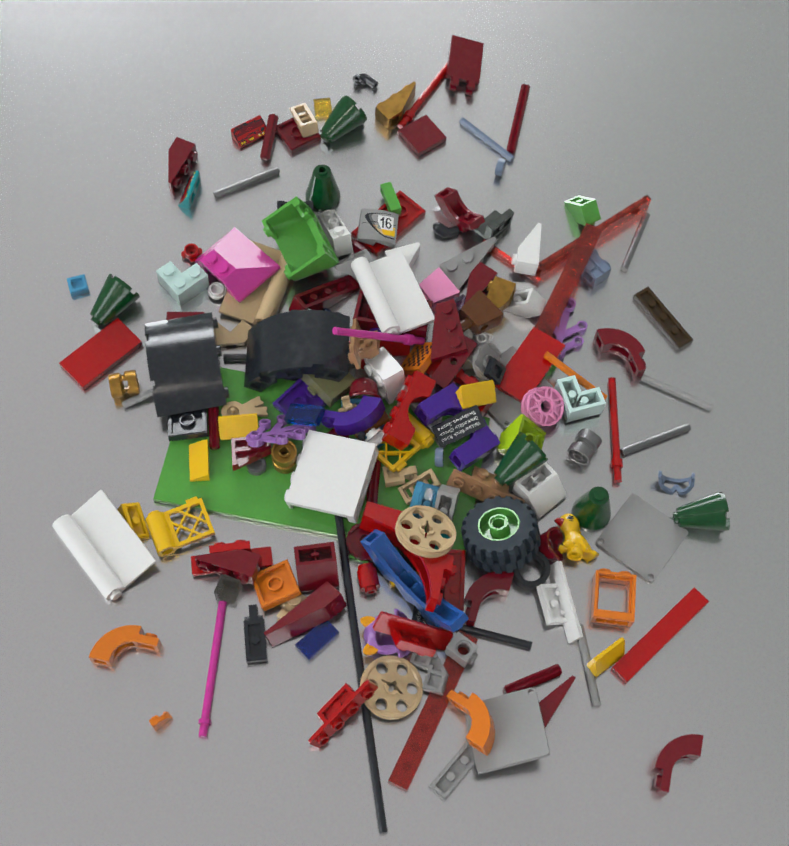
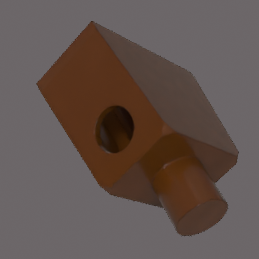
M479 290L460 309L459 317L463 332L468 329L474 335L486 332L501 324L504 313Z

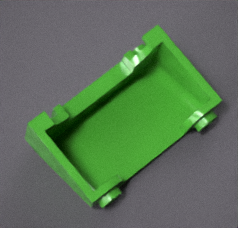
M297 196L261 220L264 225V233L268 237L271 236L275 239L287 263L284 274L289 280H300L332 268L339 263L315 213Z

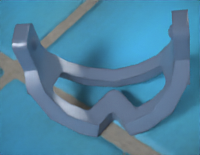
M659 471V486L670 495H673L676 491L679 495L687 494L694 487L695 473H692L691 477L674 479L664 476L662 471ZM665 480L672 483L689 482V486L681 489L676 484L670 489L664 485Z

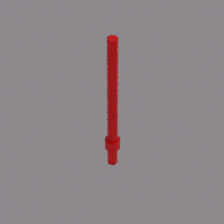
M447 63L410 110L408 109L403 114L402 120L397 125L399 129L405 127L408 122L413 120L417 110L446 75Z
M610 377L608 378L613 454L611 468L614 471V482L621 483L623 460L620 457L616 378Z

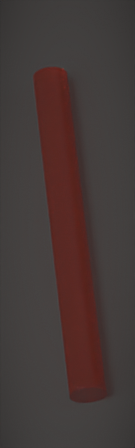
M494 245L491 252L514 268V265L511 264L512 257ZM523 274L538 285L542 281V278L536 274L535 276Z

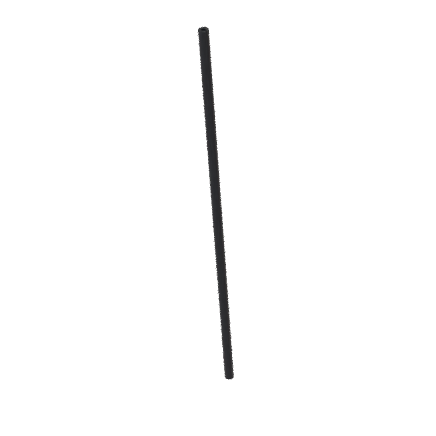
M334 515L358 687H360V680L365 669L344 522L342 516ZM363 703L361 708L379 834L388 833L371 711Z

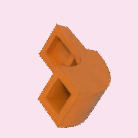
M121 626L109 631L96 642L89 654V659L92 663L112 667L117 655L127 648L139 647L160 652L162 643L155 634L145 633L143 635L144 630L142 626Z
M450 690L446 697L451 705L466 713L472 719L470 731L465 738L470 746L488 756L495 739V725L486 705L474 693L468 697L463 692L459 691V693Z

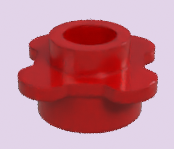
M190 243L184 247L181 256L182 258L189 259L190 262H195L203 251L196 244Z

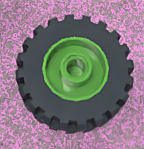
M495 496L494 499L487 498L484 499L483 503L480 504L479 502L474 505V509H470L466 514L467 517L463 519L461 534L468 558L478 568L481 569L483 567L484 571L490 573L495 571L496 574H502L503 571L510 573L513 572V569L517 568L519 570L524 567L525 563L531 562L533 560L532 556H536L539 551L538 547L541 540L538 520L535 512L531 510L527 503L523 504L522 500L517 498L514 500L510 496L505 498Z

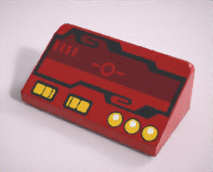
M258 115L232 128L231 137L241 149L263 138L266 124L263 118Z

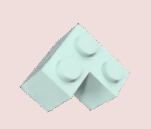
M171 261L156 270L158 282L180 306L210 286L207 273L197 263L182 273Z
M575 375L556 381L555 390L562 396L564 402L563 415L566 423L603 412L606 402L600 387L581 391Z

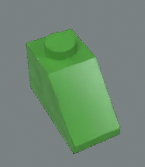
M578 195L564 202L578 224L589 227L593 226L596 221L601 220L596 199Z

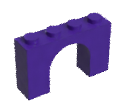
M455 383L450 384L418 404L414 413L425 427L443 416H454L467 410L462 409L456 395L459 387ZM486 423L485 427L471 433L470 439L454 449L448 458L457 470L462 472L493 452L500 444V441Z

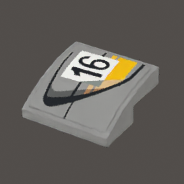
M361 209L357 241L374 245L377 242L393 248L396 243L399 214L378 209Z

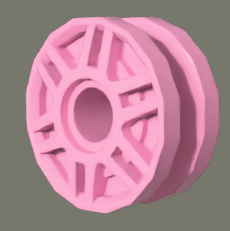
M546 386L537 387L529 390L523 396L521 412L538 427L551 426L561 419L564 412V402L560 393L554 388ZM541 403L544 405V410L541 409Z

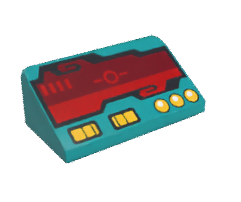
M196 170L188 178L178 204L179 207L192 208L201 183L199 171Z

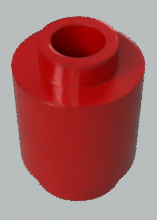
M373 563L359 565L357 577L360 591L365 592L367 595L376 593L377 589L380 588L376 567H374Z

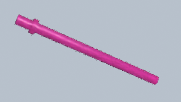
M225 601L218 602L202 715L198 721V724H200L198 737L207 738L208 726L211 725L210 712L227 604Z

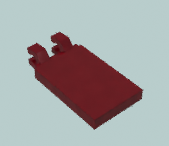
M452 35L446 78L450 79L449 90L456 91L459 81L466 83L465 94L472 95L475 85L478 86L480 82L484 43Z

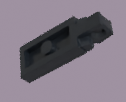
M257 604L249 605V616L244 617L245 621H243L246 662L268 661L266 637L264 635L265 620L263 615H258Z

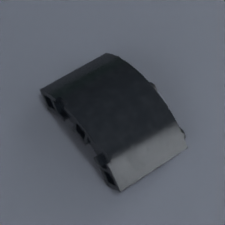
M291 310L273 315L255 324L248 330L244 387L262 392L267 387L277 383V379L284 377L287 380L303 378V374L315 375V378L340 382L349 372V336L334 335L332 330L334 327L350 329V316L343 315L340 312L323 310Z
M212 312L145 324L147 363L150 381L155 382V386H153V399L157 417L227 405L226 398H230L228 387H224L219 361L222 351L221 346L217 345L216 329L219 327L217 317L213 318Z

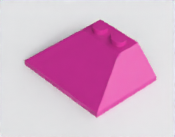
M235 227L195 260V263L205 272L210 271L221 281L228 293L239 303L281 268Z

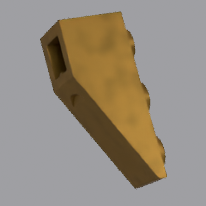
M415 81L405 85L402 90L392 94L387 100L380 102L375 107V118L387 130H390L402 120L403 114L407 111L415 95Z
M495 276L494 280H490L487 291L489 292L487 297L503 311L512 301L516 291V283Z

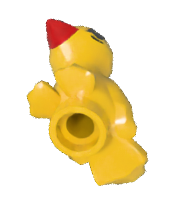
M566 513L554 520L565 536L563 545H560L558 548L560 553H567V558L571 561H580L583 558L587 563L599 556V553L592 550L587 540L581 535L580 524L576 516Z

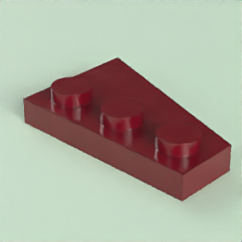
M454 299L436 304L431 362L469 352Z

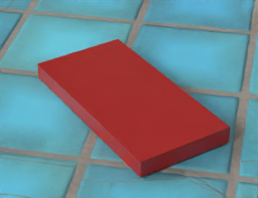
M400 190L396 193L401 205L396 240L423 217L426 210ZM385 203L378 209L388 211ZM358 227L351 232V236L356 240ZM377 242L374 245L363 243L375 256L380 255L389 247Z
M117 318L64 358L59 364L85 390L143 344Z
M533 327L505 366L506 371L501 384L495 385V388L521 403L523 396L529 390L537 388L553 366L552 363L543 357L544 354L548 351L558 358L565 349V344Z

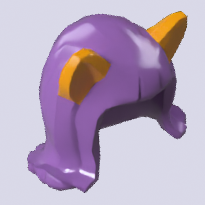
M394 609V615L407 618L399 609ZM378 616L360 618L361 624L366 627L363 635L366 642L363 654L373 655L378 653L390 655L398 653V658H403L410 653L408 650H399L395 646L391 635L374 631L373 625Z

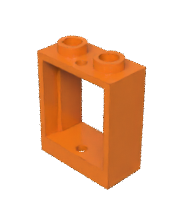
M605 568L596 570L592 582L590 622L631 627L635 621L637 575L631 574L628 571L611 572V570ZM599 582L627 585L626 612L598 609Z

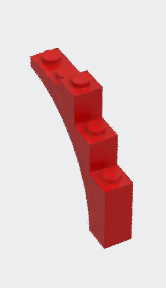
M367 501L359 528L368 532H372L375 529L384 532L390 542L411 561L424 585L426 596L425 610L434 612L436 605H440L443 598V593H440V589L443 590L449 577L454 576L456 565L453 564L454 556L445 554L441 557L426 558L411 553L401 545L395 533V526L402 511ZM401 524L403 528L411 529L409 525ZM410 539L411 543L419 544L417 540ZM430 544V547L434 549L435 544Z

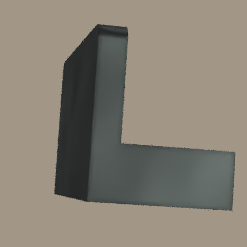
M508 209L503 214H500L494 210L484 218L485 222L474 231L486 240L497 236L511 224L515 212Z

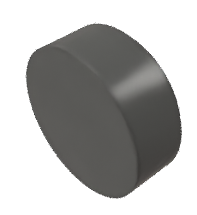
M261 458L247 465L248 472L254 476L263 474L266 470L265 459Z

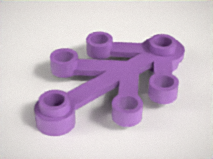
M565 297L561 302L560 307L563 313L559 328L552 319L550 312L545 311L540 317V321L543 324H547L556 340L563 343L564 339L578 332H586L588 327L587 323L581 320L576 325L566 329L569 315L575 310L576 301L571 297ZM545 327L538 328L542 332L548 334V330ZM575 336L572 341L565 344V349L558 359L562 360L565 357V352L573 348H581L584 339L581 336Z
M281 414L277 416V423L271 431L265 432L271 428V420L261 419L259 421V428L246 435V442H248L250 447H260L264 442L285 445L288 443V438L304 440L309 430L316 431V421L312 417L303 418L300 424L284 427L288 424V416Z

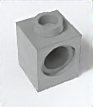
M458 631L446 647L445 654L465 668L468 663L472 665L477 659L478 654L476 652L479 646ZM464 647L469 653L462 655L458 652V649Z

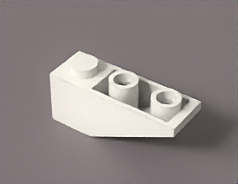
M335 209L319 213L318 218L336 256L339 257L352 253L351 235Z

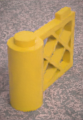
M409 412V420L416 428L410 441V445L413 448L410 451H387L388 443L384 441L380 443L385 444V451H379L377 459L391 472H400L407 465L406 461L420 449L431 447L435 441V435ZM387 456H399V460L392 465L387 460Z
M195 496L185 500L186 504L165 512L155 510L148 514L145 521L158 556L170 555L181 547L215 535L202 498L198 499ZM201 506L202 511L199 517L189 514L192 507ZM177 513L184 515L180 524L172 522L170 516ZM187 517L196 520L193 529L183 526ZM200 522L207 524L209 527V531L204 533L197 532L196 529ZM181 529L190 532L188 539L179 542L177 536Z

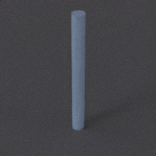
M464 117L460 119L459 123L500 155L510 162L514 160L515 156Z

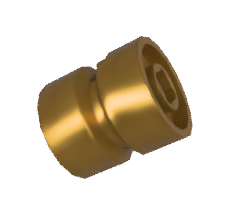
M136 370L125 371L123 375L120 373L108 374L113 399L124 397L126 393L129 396L140 394ZM123 381H128V387H124Z
M289 440L285 445L275 443L271 449L274 469L282 474L293 472L297 467V448L295 444Z

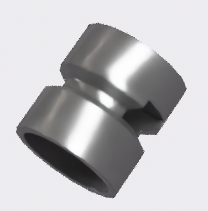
M583 428L575 437V442H572L568 448L567 454L575 462L588 465L594 456V452L601 445L602 440L595 432Z

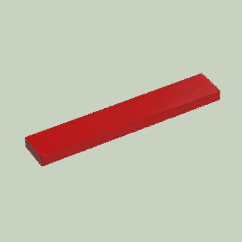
M694 587L611 669L627 683L709 601Z

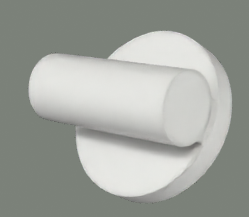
M373 428L365 435L367 437L365 441L379 445L382 442L381 439L384 433L380 428L377 430Z

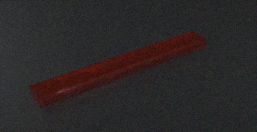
M645 195L539 262L536 271L538 277L540 278L570 259L574 252L580 250L586 244L592 245L646 211L651 198Z
M586 223L535 327L551 337L597 246L603 229Z
M459 630L461 634L473 643H477V638ZM464 647L458 649V652L462 655L469 653ZM447 656L443 664L449 675L444 694L439 695L430 692L388 780L389 783L405 791H408L447 708L449 700L446 696L450 690L455 691L465 669L449 656Z

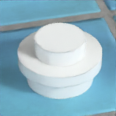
M220 282L212 283L208 288L209 297L214 300L224 298L226 287Z

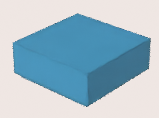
M85 274L66 278L71 297L89 293Z

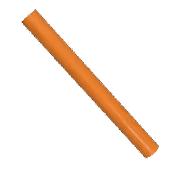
M547 351L543 357L566 375H575L578 384L585 389L596 388ZM602 392V395L605 400L607 398V395Z

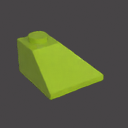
M520 414L501 433L500 444L496 449L504 456L516 435L522 432L527 436L525 438L526 441L535 442L542 450L546 432L524 414Z

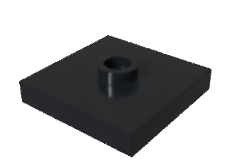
M207 408L168 415L169 442L208 437Z

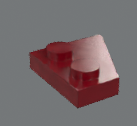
M246 437L231 438L233 471L271 454V443L264 442L260 447H250L248 442H246Z

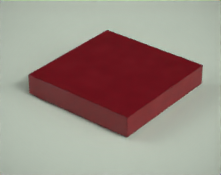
M427 115L399 130V135L418 156L442 144L447 138Z
M294 118L278 124L276 128V134L291 154L321 140L319 133L303 137Z

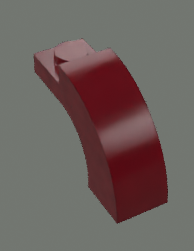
M447 187L434 195L443 214L453 226H458L459 231L465 233L468 230H475L485 222L483 215L472 212L465 206L458 190Z
M614 328L597 329L594 340L600 354L613 352L621 355L628 362L634 378H641L646 370V363L642 359L645 353L642 344L625 331Z
M503 571L502 574L491 572L483 575L471 585L464 599V605L467 606L465 614L469 618L466 625L474 627L479 607L485 599L491 596H508L514 572L507 573V571Z
M688 734L677 737L657 754L651 767V771L659 773V775L656 774L654 780L657 795L665 796L669 793L672 770L676 761L681 759L697 760L701 756L704 735Z

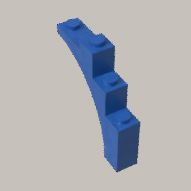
M375 529L360 541L383 577L395 584L405 601L417 607L427 624L435 627L441 626L453 633L462 628L469 618L465 612L457 609L443 598L441 604L436 605L434 612L425 610L426 596L420 576L403 559L384 532Z

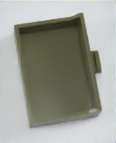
M349 372L340 382L315 378V375L303 374V378H301L308 385V391L313 396L317 394L330 408L341 397L350 392L351 382L355 380Z

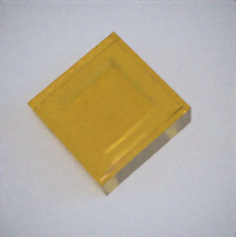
M330 98L313 99L315 116L330 115L332 112Z

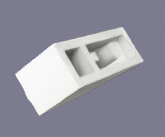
M538 223L518 247L517 253L513 254L511 264L514 265L515 273L535 276L539 266L542 223Z

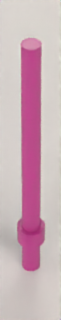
M334 327L332 330L334 335L401 342L404 345L410 346L413 344L424 345L425 343L423 337H415L413 334L398 335Z

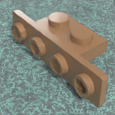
M357 318L353 319L350 329L361 330ZM350 337L351 344H349L350 353H348V358L357 370L361 368L362 359H371L379 354L380 340Z
M474 466L471 476L453 469L446 483L448 486L460 488L461 492L483 502L484 499H494L495 496H501V498L510 496L514 500L517 498L522 500L523 504L525 503L524 499L508 493L509 486L505 484L503 486L499 485L494 479L496 475L484 468Z

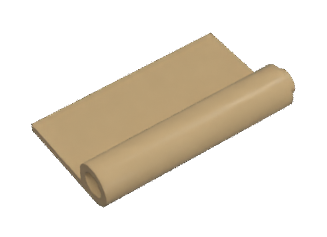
M252 241L281 268L240 303L227 291L219 313L255 325L277 314L290 280L284 274L287 263L281 251Z

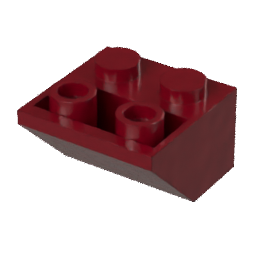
M334 542L294 547L298 586L301 593L315 591L326 581L334 588H340Z

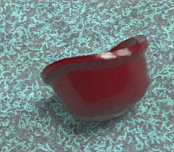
M361 377L351 382L350 398L361 394L381 398L377 382L374 379Z
M557 526L551 527L546 532L540 534L541 543L538 550L548 560L563 561V555L558 551L559 546L563 545L562 531Z

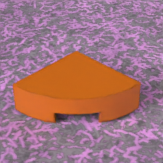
M164 711L160 717L158 715L152 717L149 723L157 731L173 717L168 711Z

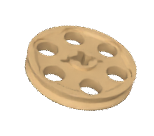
M417 505L405 509L399 515L395 526V533L401 545L411 553L421 557L436 558L447 554L453 547L456 539V529L450 518L443 512L429 506ZM413 514H419L422 518H415ZM432 519H439L441 523H435ZM401 524H407L411 529H405ZM427 525V528H426L427 535H426V538H425V533H426V532H425L424 529H425V526ZM441 534H447L450 538L445 539ZM410 539L417 540L419 544L411 543ZM430 544L437 545L439 549L431 548Z
M394 655L382 656L374 660L362 674L360 686L366 680H371L378 686L374 695L366 700L364 704L373 714L380 718L396 720L406 717L415 710L421 701L423 694L421 676L415 666L404 658H398V656ZM377 664H384L387 672L380 674L376 669ZM397 666H405L407 674L404 676L399 675ZM391 683L395 685V690H393L392 692L388 690V685H390ZM408 684L416 686V694H410L407 691ZM376 700H384L386 709L379 710L376 707ZM397 701L405 702L407 706L406 711L401 712L397 709Z

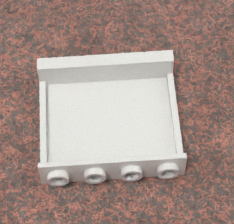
M309 430L302 442V452L297 456L296 470L291 474L290 488L285 492L284 499L290 509L293 506L346 517L349 522L357 524L379 453L377 445Z

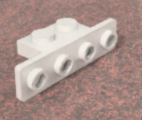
M556 561L550 565L549 577L551 584H540L536 589L546 625H563L568 643H574L583 637L582 629L562 561Z

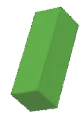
M392 183L380 184V192L388 211L400 215L401 205Z

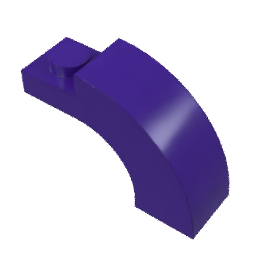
M363 395L360 403L352 410L336 412L320 409L318 417L325 427H334L337 435H354L359 433V431H365L372 427L381 418L386 408L381 398Z

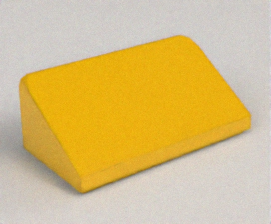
M493 380L462 385L456 391L462 409L497 402Z
M257 413L218 416L220 440L246 437L251 431H256L259 428Z
M202 440L189 445L190 482L210 480L208 440Z
M140 503L121 504L117 510L140 540L149 539L150 534Z
M618 639L587 663L586 666L595 677L599 676L625 655V639Z

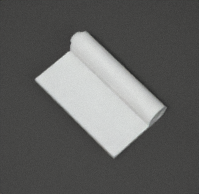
M402 251L370 263L366 257H358L352 261L351 268L382 333L399 335L434 322L435 317Z
M99 490L72 515H63L52 524L53 529L106 600L114 601L122 595V591L156 562V559L103 490Z

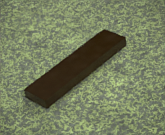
M649 287L634 294L633 299L677 351L693 342L692 337Z

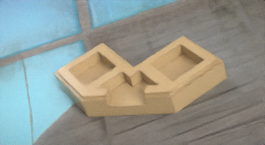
M242 320L230 332L218 323L219 328L216 329L217 345L221 347H226V345L245 346L248 341V330L252 326Z

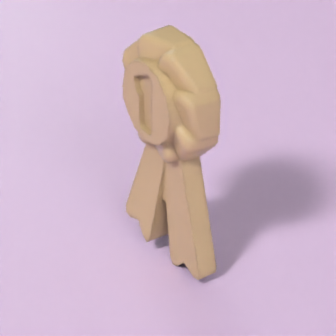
M257 396L244 404L237 401L227 402V405L222 407L221 414L222 416L257 413L259 417H267L268 413L266 411L268 407L264 406L260 396Z

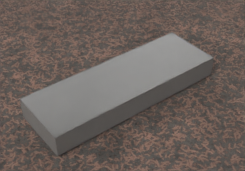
M468 741L465 742L429 785V788L443 801L447 800L476 765L473 747L470 746Z

